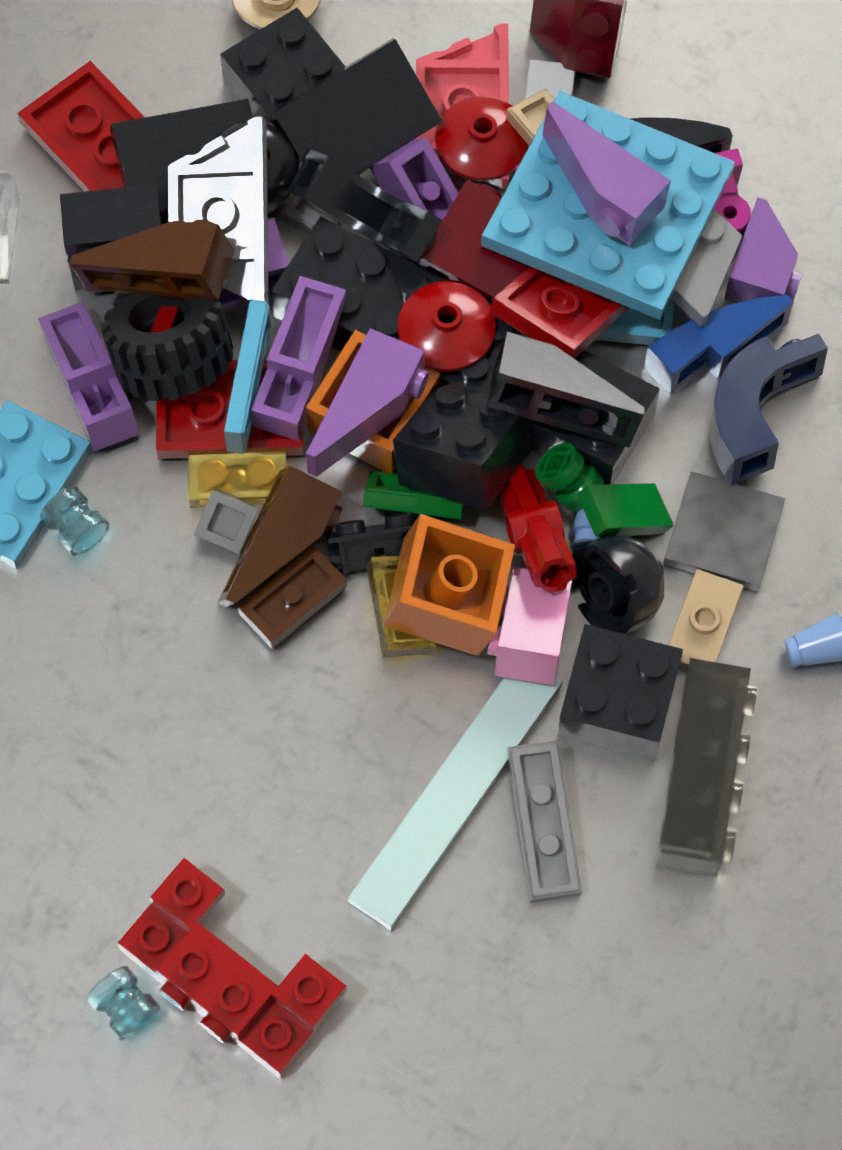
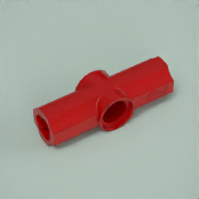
M521 464L497 495L505 515L509 542L515 544L514 554L522 555L534 586L541 587L548 593L564 590L567 584L577 577L576 564L565 541L564 526L555 500H547L544 489L536 478L535 470L527 469Z

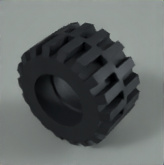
M128 293L126 297L119 298L113 303L114 308L107 310L104 315L105 322L101 324L103 339L119 383L125 392H131L132 396L139 399L148 397L149 401H160L163 398L175 400L180 399V396L198 393L202 387H209L215 383L217 376L224 375L228 370L227 363L233 360V344L220 299L217 301ZM161 306L178 307L179 325L165 331L150 333Z

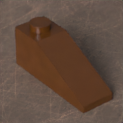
M197 219L193 222L171 221L72 255L69 265L87 290L218 301L234 249L218 224L204 219Z
M291 465L281 469L217 603L225 607L235 604L320 538L323 532L330 534L342 512V507L336 505L342 491Z

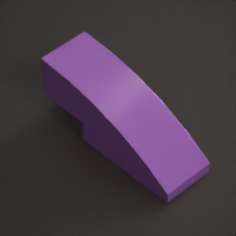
M303 276L299 277L268 354L267 371L251 408L253 427L293 440H300L307 421L306 406L319 387L346 297L345 289Z
M84 302L38 318L94 452L139 435L132 407L119 383L109 354Z

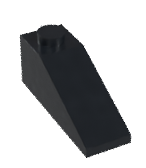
M511 332L506 333L494 364L486 407L496 410H507V413L630 447L644 416L645 407L557 346Z

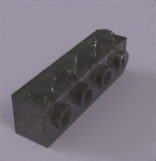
M694 658L689 660L685 675L656 867L717 877L722 861L729 863L732 861L736 832L727 830L730 812L739 813L743 792V783L734 782L737 764L746 765L750 745V735L741 732L744 716L753 717L757 697V687L748 686L751 668Z

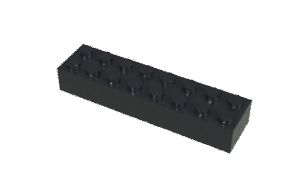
M320 216L271 290L274 317L282 321L300 276L346 290V297L332 347L342 351L355 330L367 335L370 328L400 340L398 336V318L406 300L415 291L426 285L450 281ZM441 315L438 317L443 323H451L456 319L452 315ZM495 316V338L487 354L479 362L466 369L454 372L437 371L441 373L440 382L443 381L489 394L494 364L506 333L511 332L524 337L528 336ZM583 350L575 360L645 407L644 416L630 447L529 419L531 446L533 451L543 456L549 449L558 444L571 443L583 455L584 463L591 464L603 476L604 485L614 484L656 412L660 388Z

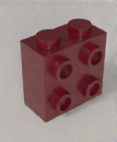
M466 180L436 230L437 236L433 246L428 252L422 254L419 262L420 267L450 282L461 283L475 289L491 303L496 295L530 267L481 246L482 234L502 199V195L489 185H477L469 180Z

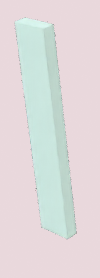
M503 678L348 897L350 904L389 930L393 929L509 763L507 748L519 746L524 742L561 689L562 681L556 678L554 686Z

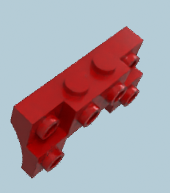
M183 858L150 896L152 903L118 941L119 948L163 984L159 991L168 1001L182 1011L189 1005L204 1018L200 1021V1025L210 1035L221 1043L230 1038L277 1077L282 1079L301 1056L324 1019L345 994L347 986L306 953L279 986L202 926L207 916L224 897L225 891L191 862Z

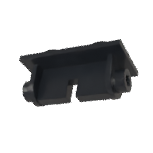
M397 512L385 515V523L365 526L363 519L337 523L335 525L336 532L325 533L328 544L337 543L338 549L329 551L330 563L336 569H342V573L377 567L374 549L383 547L386 565L398 564L403 539L417 518H414L413 512Z

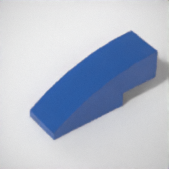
M788 295L756 298L711 311L707 323L702 327L693 320H690L671 330L647 347L644 369L669 394L674 392L704 366L719 379L729 362L741 350L765 336L770 338L788 323L794 301Z

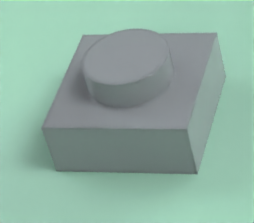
M214 488L194 536L240 554L260 507Z

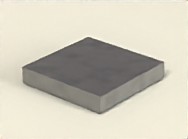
M691 471L663 564L691 573H695L696 569L742 584L744 585L743 588L759 592L786 498L738 484L730 486L727 481Z

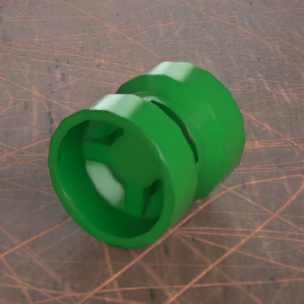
M561 443L549 449L541 457L535 470L536 478L548 490L555 491L556 499L568 511L576 512L583 509L577 493L587 485L604 484L603 476L591 464L584 463L583 455L571 443Z

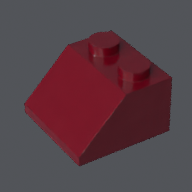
M534 0L529 31L565 69L611 78L620 47L628 0Z

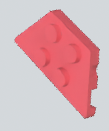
M508 23L494 26V33L473 42L468 37L452 44L445 51H435L416 59V76L440 118L451 106L471 97H493L509 104ZM436 125L415 139L426 137L439 160L443 162L436 149ZM487 128L475 129L478 133L485 134L491 131ZM509 174L486 182L499 188H507L509 186Z

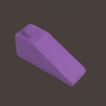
M552 101L548 105L542 136L587 214L604 233L612 237H618L630 246L665 208L671 180Z
M371 328L369 329L306 452L308 474L316 477L322 474L401 416L412 397L417 400L421 397L429 379V372L424 370V350Z

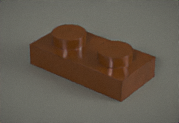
M313 545L238 607L239 615L273 649L347 587V579Z

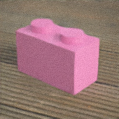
M513 567L510 586H506L500 614L504 616L502 626L498 625L497 633L488 645L487 654L497 656L494 676L554 686L572 580L564 590L548 593L545 589L534 586L528 569Z

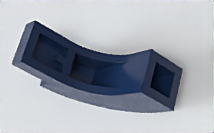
M819 333L803 340H790L778 350H775L768 337L765 336L741 350L723 371L715 393L710 440L716 462L730 486L774 469L779 441L764 419L760 407L774 394L823 374L828 347Z

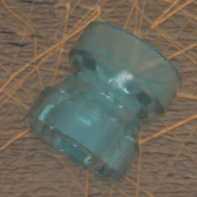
M77 486L68 487L57 493L47 502L40 513L42 522L51 531H58L62 535L61 543L73 556L81 555L93 548L101 541L109 529V522L98 510H90L88 498Z
M122 966L109 973L93 987L86 998L97 1013H105L110 1020L109 1028L119 1041L128 1039L139 1032L160 1010V1005L151 994L142 993L138 989V979L128 966Z

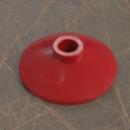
M479 96L464 99L451 106L441 117L443 122L437 125L435 136L436 149L443 163L455 174L474 181L496 180L513 172L516 166L520 165L529 145L507 120V109L512 107V105L497 98ZM487 128L491 131L485 134L478 133L475 129Z
M436 282L418 289L403 304L398 318V336L400 341L425 351L424 367L440 372L459 371L479 362L491 348L496 331L495 316L490 313L491 306L488 301L475 289L457 282ZM441 315H452L456 319L451 323H443L438 317Z

